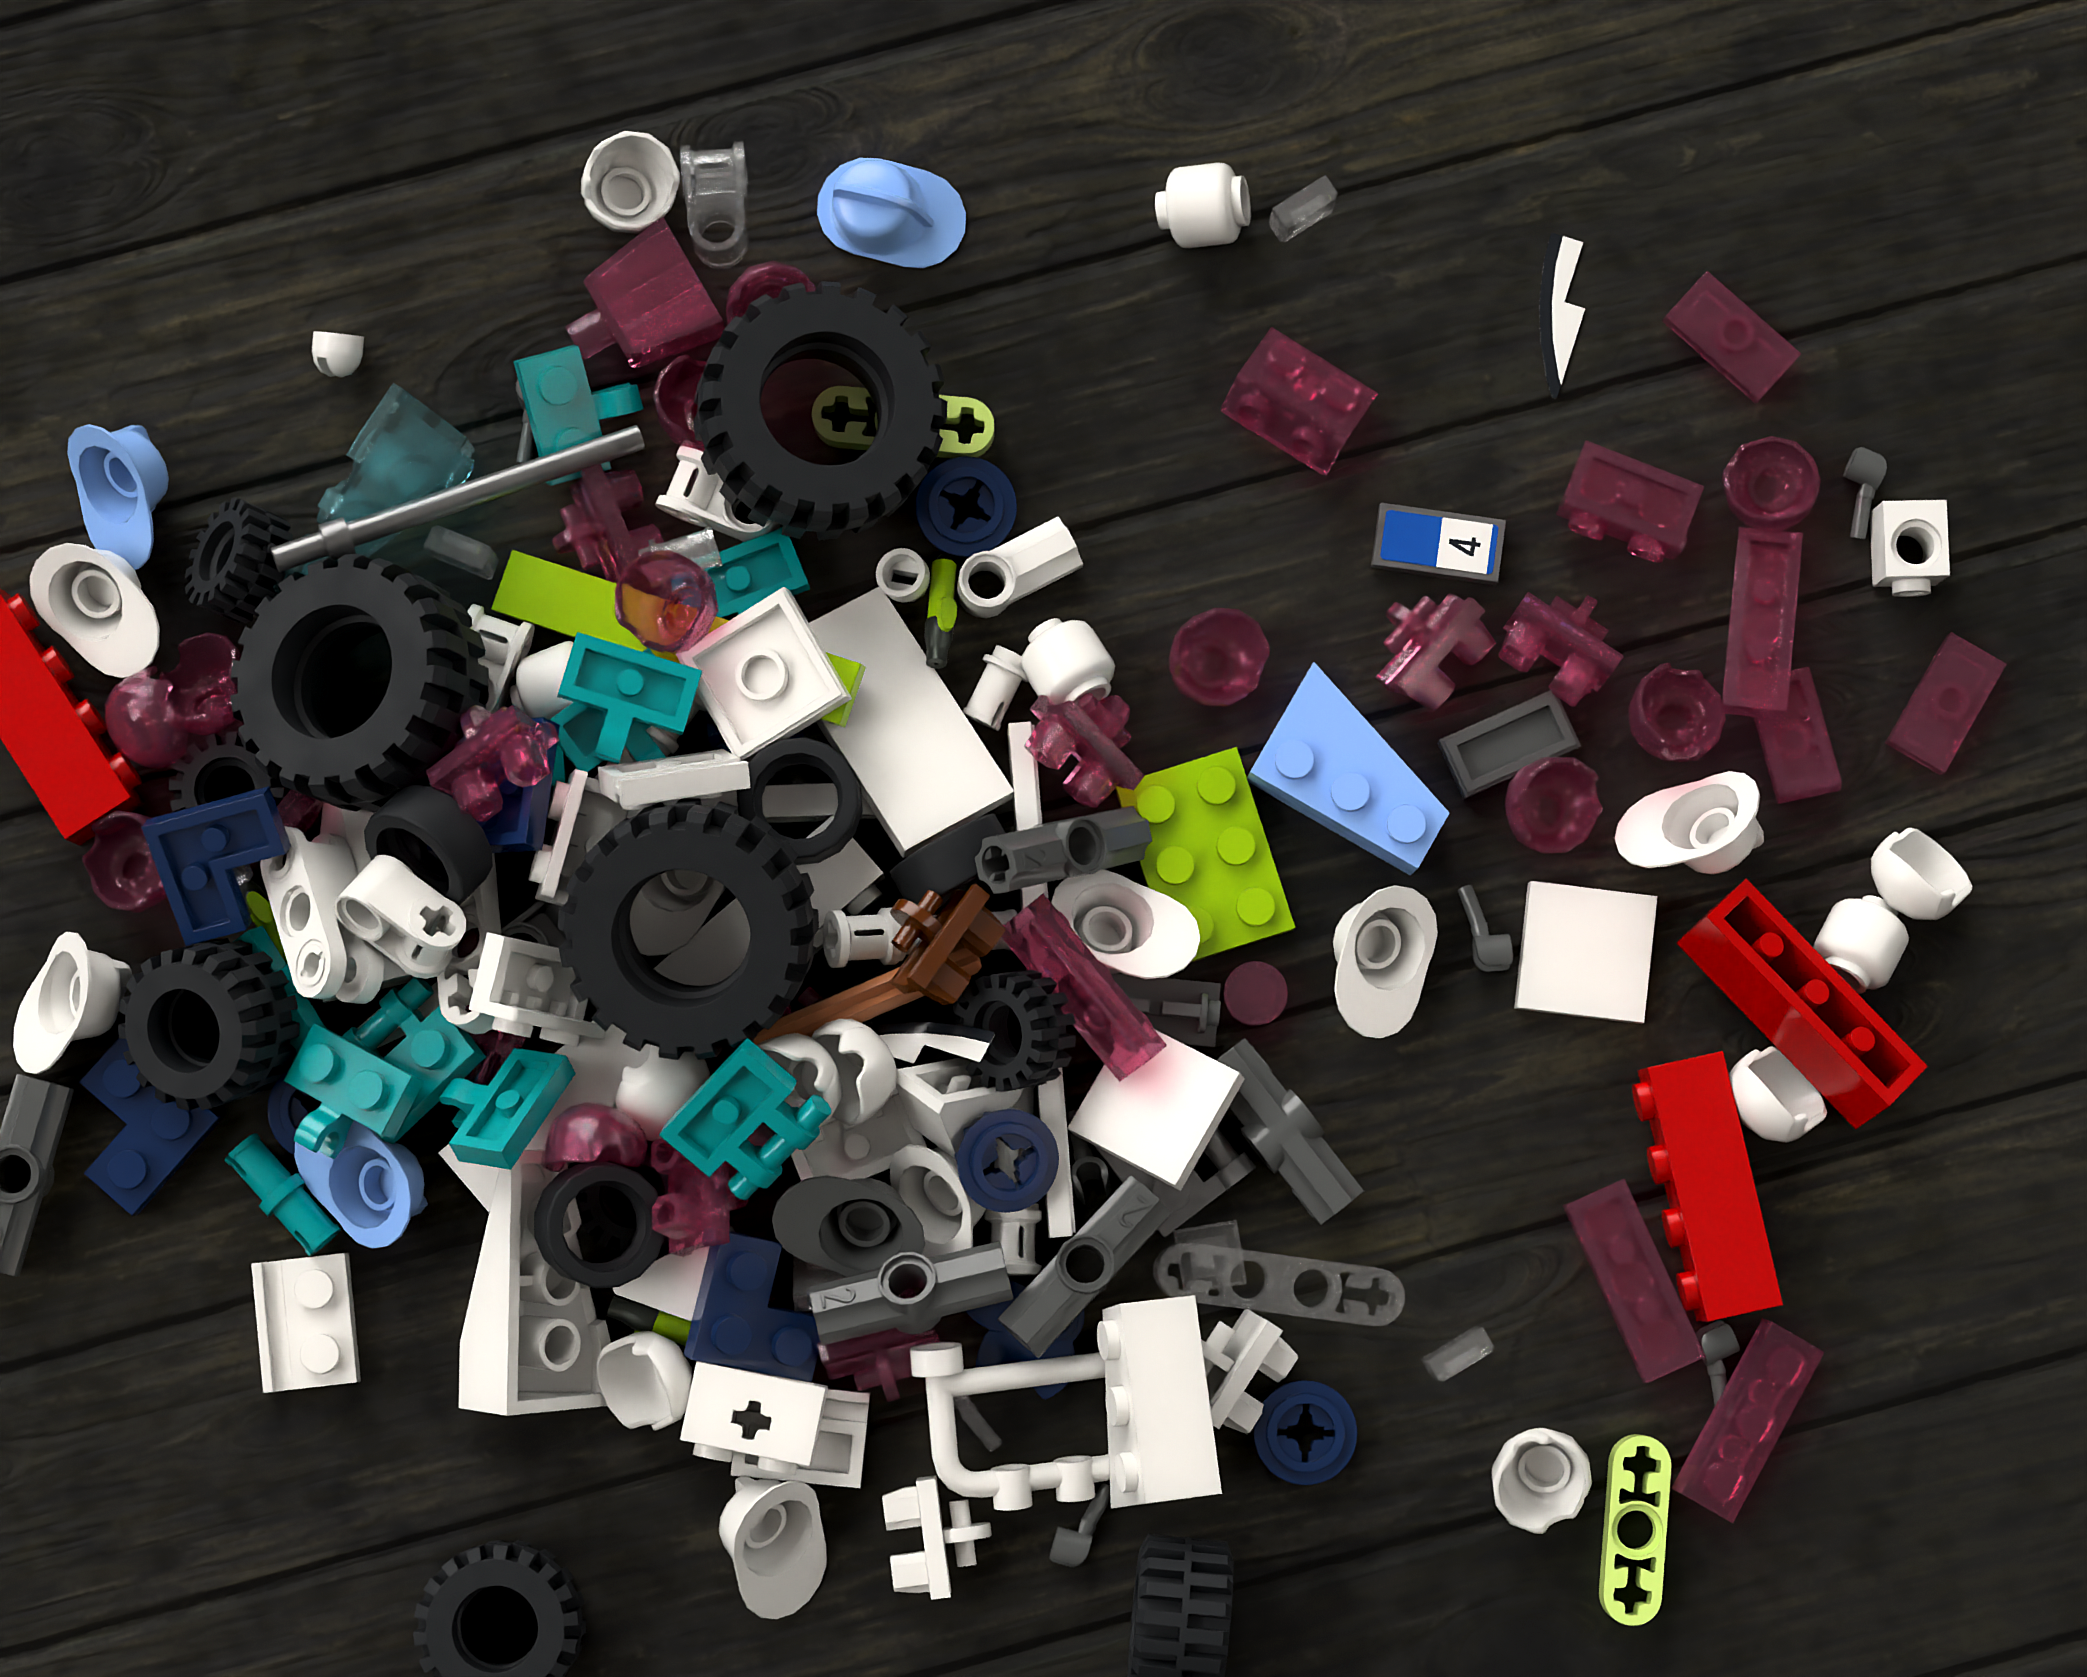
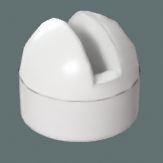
M313 331L312 355L314 363L320 372L330 377L335 375L344 377L351 375L359 367L363 356V336Z
M898 548L885 554L879 561L876 569V580L881 590L891 599L902 603L914 602L925 595L930 584V572L926 562L916 552L907 548ZM893 573L917 579L913 585L891 582Z

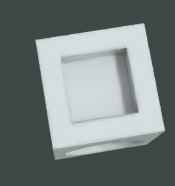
M1947 500L1882 501L1870 512L1873 587H1892L1893 596H1922L1930 594L1931 586H1936L1950 576ZM1898 536L1912 537L1920 544L1923 551L1921 564H1910L1899 556L1896 548Z

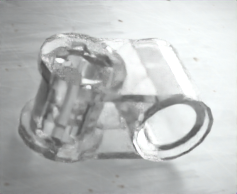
M744 141L734 142L732 148L702 151H693L690 145L680 146L684 199L687 204L688 228L695 254L704 264L712 268L724 269L734 266L743 259L748 250L749 243L746 207L748 176ZM725 222L735 228L732 236L724 242L713 243L702 237L705 229L713 223Z

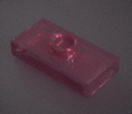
M1708 271L1703 274L1662 320L1755 404L1801 355L1798 350Z
M1952 632L1946 635L1885 744L1939 775L1945 773L2004 670L2006 663Z
M1804 667L1747 680L1745 689L1777 804L1840 791L1842 781L1810 668Z

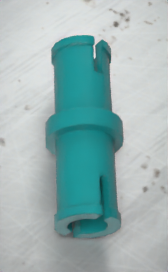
M254 1133L237 1145L224 1160L234 1168L262 1200L259 1208L265 1215L269 1217L274 1214L310 1257L326 1246L341 1231V1228L333 1223L303 1189L306 1184L300 1177V1174L295 1173L291 1175L260 1140L261 1137Z

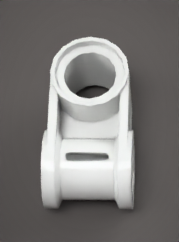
M686 446L679 447L676 457L680 460L667 494L659 495L655 506L683 521L701 527L712 528L743 542L780 528L781 524L768 520L764 527L757 523L746 524L737 520L735 512L741 500L731 505L719 492L723 481L717 473L714 475L707 474L701 460L703 452Z
M472 604L467 611L472 617L470 629L480 633L486 650L485 656L479 658L478 663L489 668V698L482 724L474 723L471 729L474 730L492 728L493 722L499 721L502 717L510 695V687L514 685L517 666L521 659L528 656L535 625L523 622L518 626L484 614V607Z
M385 854L377 855L334 901L336 916L348 931L360 939L366 940L397 963L404 972L417 978L428 979L437 977L444 972L452 958V948L460 943L466 932V918L461 908L455 902L445 898L414 875L412 870L403 862ZM445 916L446 922L441 930L437 925L441 917ZM417 945L422 946L423 948L418 957L414 958L413 953Z

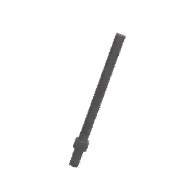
M634 425L349 522H345L344 518L340 517L319 524V532L270 548L279 572L327 556L333 560H338L345 554H356V546L645 449L644 441L638 426Z

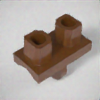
M977 884L971 885L967 892L959 889L954 890L936 917H933V915L942 904L943 899L934 891L927 890L918 904L906 899H898L890 913L902 927L891 943L898 950L907 953L916 939L919 938L920 940L889 983L903 994L920 991L925 996L944 1006L955 1003L969 984L971 976L948 958L951 951L960 942L977 957L986 956L1006 931L1003 924L984 906L991 895Z

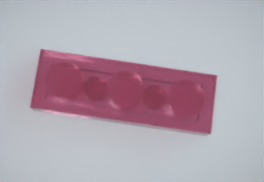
M1739 527L1721 703L1722 714L1785 720L1788 705L1803 533Z
M1044 893L1003 925L1006 928L1002 935L1003 940L1028 970L1042 972L1041 978L1051 977L1057 983L1052 994L1062 992L1066 994L1069 1003L1061 1007L1064 1014L1074 1013L1075 1024L1073 1026L1119 1082L1150 1061L1167 1046L1154 1030L1148 1017L1136 1008L1114 981L1108 968L1097 960L1071 928L1067 918L1053 906Z
M1620 1179L1562 1205L1643 1383L1654 1381L1705 1358L1706 1356L1625 1179Z
M1762 1318L1671 1489L1733 1523L1824 1352L1776 1323Z

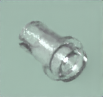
M711 526L705 528V530L660 544H656L655 539L648 540L649 547L638 550L649 586L661 583L662 587L666 588L669 587L668 580L723 565Z

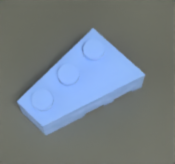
M1315 662L1312 663L1247 777L1248 783L1408 875L1413 874L1419 868L1449 815L1448 810Z

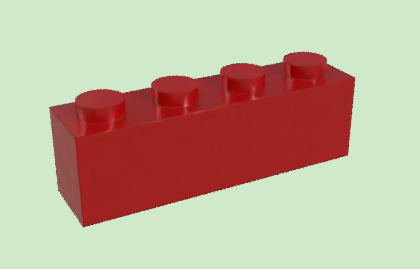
M0 588V739L64 839L80 846L144 805L134 789L142 783V780L125 754L120 751L113 756L100 735L108 731V727L94 705L87 698L79 703L66 682L74 678V674L63 656L53 645L45 650L33 629L41 624L31 606L20 593L11 597L10 594Z
M1747 878L1719 901L1677 942L1678 946L1855 1130L1888 1108L1928 1067Z
M1723 1051L1638 1070L1640 1083L1632 1085L1633 1099L1640 1121L1649 1120L1655 1146L1647 1147V1158L1655 1184L1664 1183L1670 1209L1662 1210V1222L1669 1246L1671 1248L1679 1246L1685 1272L1677 1273L1676 1279L1680 1299L1685 1311L1694 1310L1696 1321L1709 1322L1783 1305Z

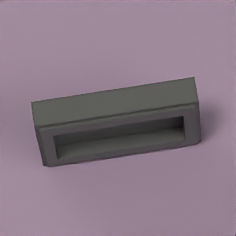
M1555 689L1444 737L1437 742L1463 800L1581 747Z

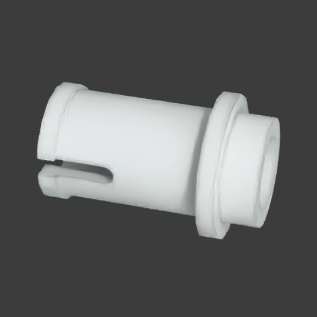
M996 645L992 655H984L982 660L988 664L967 706L962 711L965 716L986 727L999 731L1000 723L1021 681L1028 682L1026 672L1022 668V656Z

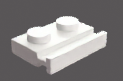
M724 749L598 767L600 793L614 802H620L622 809L626 810L644 809L661 803V801L680 798L713 799L723 796V792L751 788L748 762H740L739 757Z
M349 1253L252 1263L263 1393L361 1382Z
M828 1388L813 1463L810 1466L798 1464L796 1475L757 1468L759 1456L733 1451L731 1475L860 1488L871 1393ZM752 1401L749 1409L737 1411L736 1421L746 1424V1435L749 1437H755L756 1432L761 1428H770L772 1421L771 1417L761 1414L762 1403Z

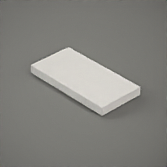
M880 587L809 623L825 652L861 663L866 667L845 728L820 719L816 721V724L831 747L847 760L861 787V794L902 858L1012 799L1014 794L1013 788L936 670L926 665V655Z

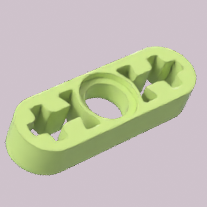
M834 386L824 390L816 398L812 407V421L818 437L832 447L867 451L875 438L865 436L868 429L867 422H847L845 432H835L832 421L823 419L824 413L835 412L837 402L848 403L850 414L869 417L867 404L873 403L866 388ZM939 395V398L948 401L947 421L944 424H959L962 414L968 413L974 415L975 425L984 427V432L973 434L971 443L962 444L959 443L957 432L940 429L939 435L943 438L937 457L956 458L967 456L977 458L983 455L990 448L995 432L994 419L989 408L977 399ZM875 413L876 432L878 428L877 413Z
M1640 1434L1629 1435L1620 1439L1614 1445L1609 1455L1599 1583V1599L1605 1612L1616 1621L1630 1626L1642 1625L1650 1621L1657 1614L1661 1606L1671 1479V1459L1667 1449L1658 1440ZM1637 1446H1645V1455L1656 1460L1655 1472H1645L1642 1480L1643 1493L1650 1494L1656 1492L1654 1505L1637 1499H1627L1619 1502L1621 1488L1634 1493V1473L1623 1468V1461L1625 1457L1630 1458L1636 1455ZM1630 1511H1642L1647 1514L1652 1522V1536L1644 1546L1628 1548L1623 1545L1617 1534L1619 1520ZM1616 1554L1632 1560L1651 1558L1650 1570L1636 1566V1586L1646 1590L1647 1597L1646 1601L1635 1602L1633 1612L1625 1613L1624 1603L1614 1599L1613 1596L1615 1588L1626 1587L1628 1579L1627 1566L1618 1565L1614 1567Z

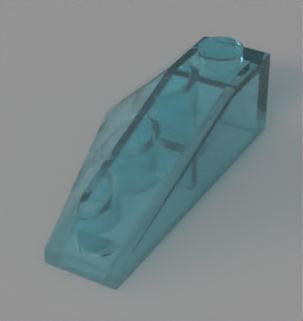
M393 383L347 453V456L354 460L353 470L347 481H341L335 488L329 487L318 504V507L321 509L317 516V523L322 524L343 517L345 522H349L465 483L475 464V461L470 458L475 449L466 436L403 388ZM401 532L356 546V554L370 557ZM312 562L283 571L286 573L284 579L295 571L308 575L307 566ZM277 581L273 587L276 592L274 598L282 591Z

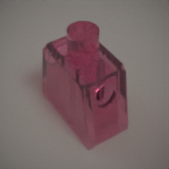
M664 218L651 224L585 278L583 283L597 309L565 326L574 345L579 346L583 360L616 342L631 368H638L717 340L725 329L721 316Z

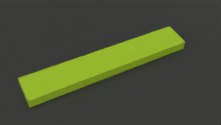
M515 550L511 552L491 608L497 613L575 638L577 632L641 652L649 647L655 656L676 663H680L676 656L678 652L729 621ZM826 652L852 699L823 716L820 720L845 728L866 667L861 663Z

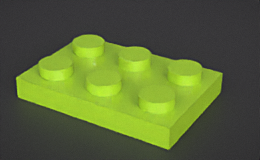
M1237 747L1115 785L1121 808L1134 806L1136 812L1149 822L1152 842L1145 850L1144 859L1138 861L1146 886L1184 905L1197 921L1200 943L1197 954L1191 962L1295 929Z

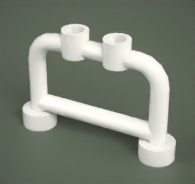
M936 1342L910 1348L912 1376L925 1377L932 1459L938 1477L948 1489L964 1497L984 1498L993 1496L994 1509L1009 1511L1031 1507L1033 1505L1032 1491L1056 1488V1499L1060 1502L1090 1500L1095 1497L1094 1483L1110 1480L1109 1453L1093 1457L1083 1455L1066 1456L1048 1463L1033 1465L1005 1464L995 1466L987 1471H969L963 1467L958 1457L953 1397L1105 1378V1361L1102 1359L1100 1352L964 1369L961 1343Z

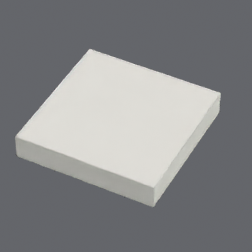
M782 587L676 654L681 664L702 670L696 691L731 753L739 757L740 762L747 761L749 763L760 750L779 740L790 738L852 699L791 591L786 587Z
M1530 881L1527 887L1514 1009L1636 1024L1644 1023L1658 896Z
M1131 1018L1067 1129L1073 1135L1181 1191L1245 1079L1232 1068Z

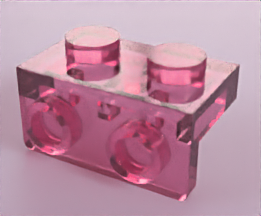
M1271 327L1238 373L1221 406V411L1243 427L1253 431L1293 456L1299 462L1304 463L1322 475H1326L1335 463L1344 445L1371 407L1378 393Z
M1585 441L1556 515L1568 519V528L1580 535L1602 540L1604 535L1607 534L1629 543L1627 551L1651 562L1662 563L1664 557L1674 560L1683 551L1688 539L1685 536L1704 486Z

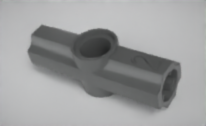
M1127 806L1086 816L1038 824L1032 828L982 839V848L979 854L975 856L979 880L986 882L993 894H1000L1056 880L1090 875L1102 869L1143 860L1145 850L1152 842L1148 820L1142 818L1136 812L1134 806Z
M1244 1038L1216 1060L1239 1072L1245 1079L1229 1106L1230 1111L1242 1125L1239 1128L1240 1132L1272 1173L1279 1172L1292 1189L1295 1197L1299 1199L1309 1215L1319 1225L1343 1209L1364 1191L1322 1138L1325 1132L1309 1109L1291 1089L1287 1091L1273 1075L1267 1063L1255 1051L1253 1045L1251 1046Z
M22 1074L16 1075L0 1129V1273L11 1276H20L42 1198L49 1193L54 1183L55 1171L52 1164L74 1093L73 1088ZM21 1157L30 1166L31 1180L26 1188L16 1193L7 1185L5 1174L9 1163L15 1158Z
M1130 1175L1083 1227L1062 1245L1058 1254L997 1320L1021 1345L1037 1358H1040L1088 1304L1106 1289L1112 1278L1171 1216V1212L1145 1185ZM1080 1250L1091 1251L1096 1254L1101 1260L1103 1267L1101 1276L1091 1283H1079L1072 1279L1066 1268V1261L1070 1255Z
M1000 1241L931 1258H926L924 1255L915 1252H902L890 1257L880 1270L809 1287L812 1310L822 1345L893 1328L908 1334H921L932 1329L943 1316L1014 1299ZM910 1288L924 1289L918 1296L903 1299L899 1297L900 1294Z

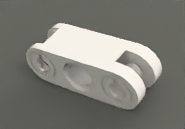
M284 826L291 844L284 867L282 864L283 855L261 860L260 867L293 983L298 993L306 998L330 999L335 995L342 1002L366 1004L373 1000L380 990L384 978L385 965L383 953L366 940L360 939L348 931L339 921L334 910V901L358 876L350 847L346 839L338 834L321 833L312 842H309L299 829Z

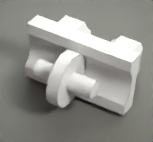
M1245 1308L1233 1328L1219 1321L1207 1341L1205 1342L1201 1339L1213 1426L1220 1429L1223 1424L1246 1434L1250 1433L1262 1415L1264 1404L1244 1392L1257 1370L1276 1382H1280L1286 1378L1298 1359V1355L1279 1337L1283 1330Z
M937 1476L919 1477L916 1480V1486L904 1487L882 1496L887 1531L922 1526L925 1551L890 1555L894 1592H930L931 1600L951 1597V1584L945 1543H954L957 1567L975 1565L977 1563L974 1540L992 1536L990 1522L971 1523L968 1499L949 1502L952 1526L943 1528Z

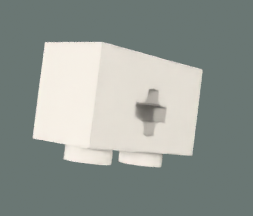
M696 1361L680 1440L695 1443L693 1455L731 1462L733 1451L759 1456L757 1468L796 1475L798 1464L810 1466L813 1463L828 1386ZM752 1401L762 1403L761 1414L772 1418L770 1428L764 1427L759 1429L755 1437L746 1435V1424L735 1421L737 1411L749 1409Z

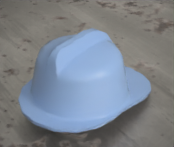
M858 158L840 165L826 178L818 195L817 216L823 233L836 247L854 255L901 267L923 269L942 263L957 250L965 234L966 211L960 195L947 180L929 171L879 158Z
M91 424L77 427L68 439L67 454L71 471L76 481L83 520L89 538L96 549L111 551L124 558L134 570L139 569L147 562L152 552L154 532L151 512L168 489L169 476L166 464L159 451L151 443L146 429L141 425H130L114 432H108L104 428Z
M355 1120L347 1133L342 1150L335 1159L319 1151L315 1153L295 1142L294 1158L300 1177L304 1180L310 1192L358 1244L372 1249L390 1246L403 1235L410 1218L420 1214L428 1205L426 1198L423 1196L425 1186L423 1171L416 1156L401 1144H391L383 1141L373 1130Z

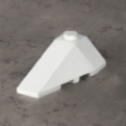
M563 1149L524 1150L511 1170L499 1168L460 1339L459 1408L509 1416L607 1406L598 1386L596 1361L602 1349L611 1343L606 1320L597 1319L590 1287L560 1276L543 1259L534 1238V1212L541 1194L560 1172L568 1169ZM574 1198L569 1203L563 1217V1235L569 1249L582 1259L576 1234L581 1225V1218L576 1198Z

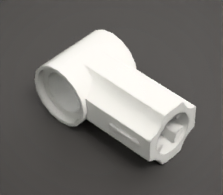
M1056 517L991 551H982L969 557L960 569L956 594L960 605L966 612L975 617L990 618L999 615L1009 604L1082 568L1083 562L1070 532L1061 522L1060 518ZM990 571L996 574L1002 581L1003 591L997 597L991 599L980 598L972 592L968 580L976 572Z

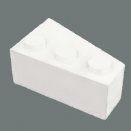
M1195 1295L1123 1303L1102 1309L1103 1321H1100L1097 1326V1342L1100 1355L1105 1361L1111 1509L1222 1494Z

